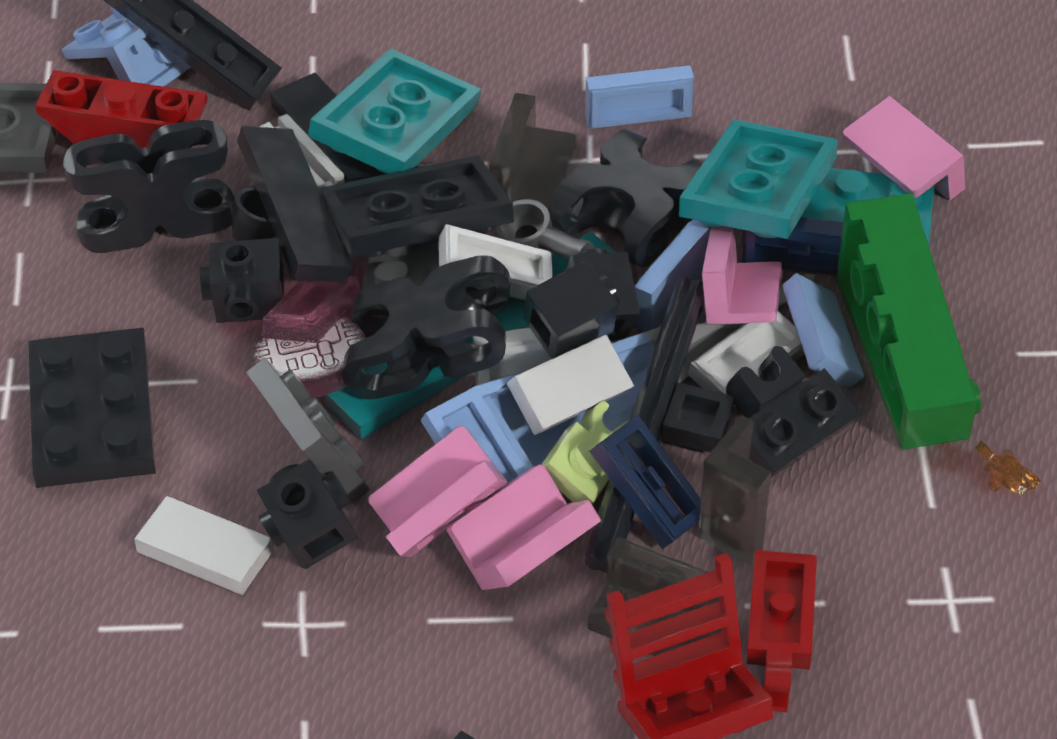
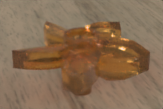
M982 440L975 447L988 460L983 469L994 474V477L988 483L992 490L998 491L1004 485L1009 490L1023 495L1026 491L1035 489L1041 482L1030 469L1021 465L1015 459L1012 451L1005 449L999 455Z

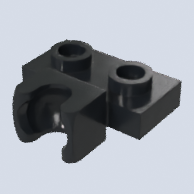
M781 346L773 347L768 357L758 367V373L763 380L751 368L742 367L726 385V394L735 396L734 405L746 419L735 428L731 435L767 481L853 424L861 415L825 368L802 382L805 374Z

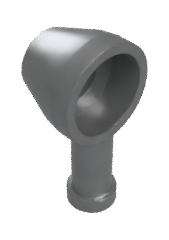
M524 199L513 202L514 223L495 227L500 239L550 251L569 261L572 255L579 254L588 249H594V245L584 239L577 240L553 229L548 209L542 203L535 200Z

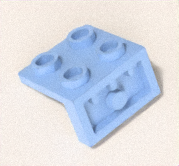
M112 7L111 11L113 14L102 22L100 20L92 21L77 29L73 33L75 40L61 50L66 59L107 57L119 80L163 87L191 68Z

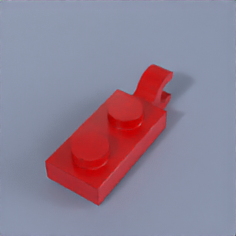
M755 550L746 664L765 666L763 688L772 698L773 711L788 713L792 668L810 670L817 555Z

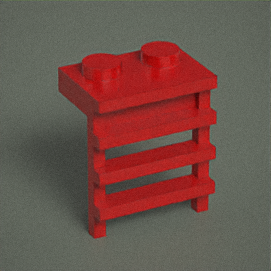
M727 553L714 557L716 570L624 602V597L619 590L606 594L608 608L604 609L605 619L611 626L612 632L609 648L615 657L617 670L613 671L615 683L620 689L621 700L617 701L618 711L638 739H720L774 719L772 698L743 664L732 559ZM719 597L718 602L636 631L628 632L629 628ZM721 628L723 630V632H720L718 634L706 637L704 639L692 642L690 644L678 647L676 649L664 652L662 654L650 657L648 659L636 662L634 664L632 662V660L682 643L684 641L696 638L698 636L713 632L715 630Z

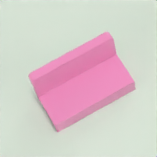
M888 96L843 130L844 141L906 193H913L914 198L919 197L933 185L934 189L949 201L966 189L964 155L891 96Z
M727 226L711 227L702 270L707 325L776 321L782 280V263L778 261L737 263L734 228Z
M459 426L371 494L368 501L391 533L385 537L397 553L402 557H413L447 530L448 524L498 491L508 482L466 427Z
M540 464L531 467L452 521L447 526V532L481 590L509 587L598 524L601 519L589 500L567 504L546 467Z

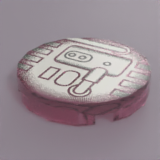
M320 314L297 317L280 323L262 334L253 346L252 365H256L265 357L281 375L291 369L312 397H321L346 387L342 379L344 356L351 345L366 337L356 323H352L350 320L340 316Z

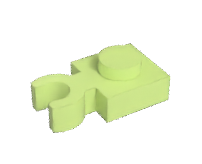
M605 400L595 405L583 415L581 425L576 422L565 429L541 464L546 467L559 491L573 503L589 500L591 504L594 503L608 482L609 477L589 450L628 422L625 421L613 431L608 430L602 419L604 412L609 407Z

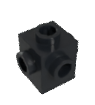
M279 238L210 243V266L200 267V285L203 301L213 300L217 323L285 318V276Z
M310 459L301 464H293L282 468L272 476L268 484L257 490L267 511L259 515V519L276 547L286 543L288 549L305 569L358 539L355 530L342 509L352 503L348 494L333 471L323 477Z

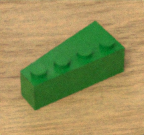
M913 193L846 203L836 283L901 450L970 439L974 414H979L981 411L980 391L976 381L969 377L961 345L954 329Z

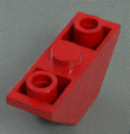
M53 70L35 108L36 113L74 144L83 140L111 134H123L131 136L140 147H146L152 133L161 126L200 120L208 98L207 93Z

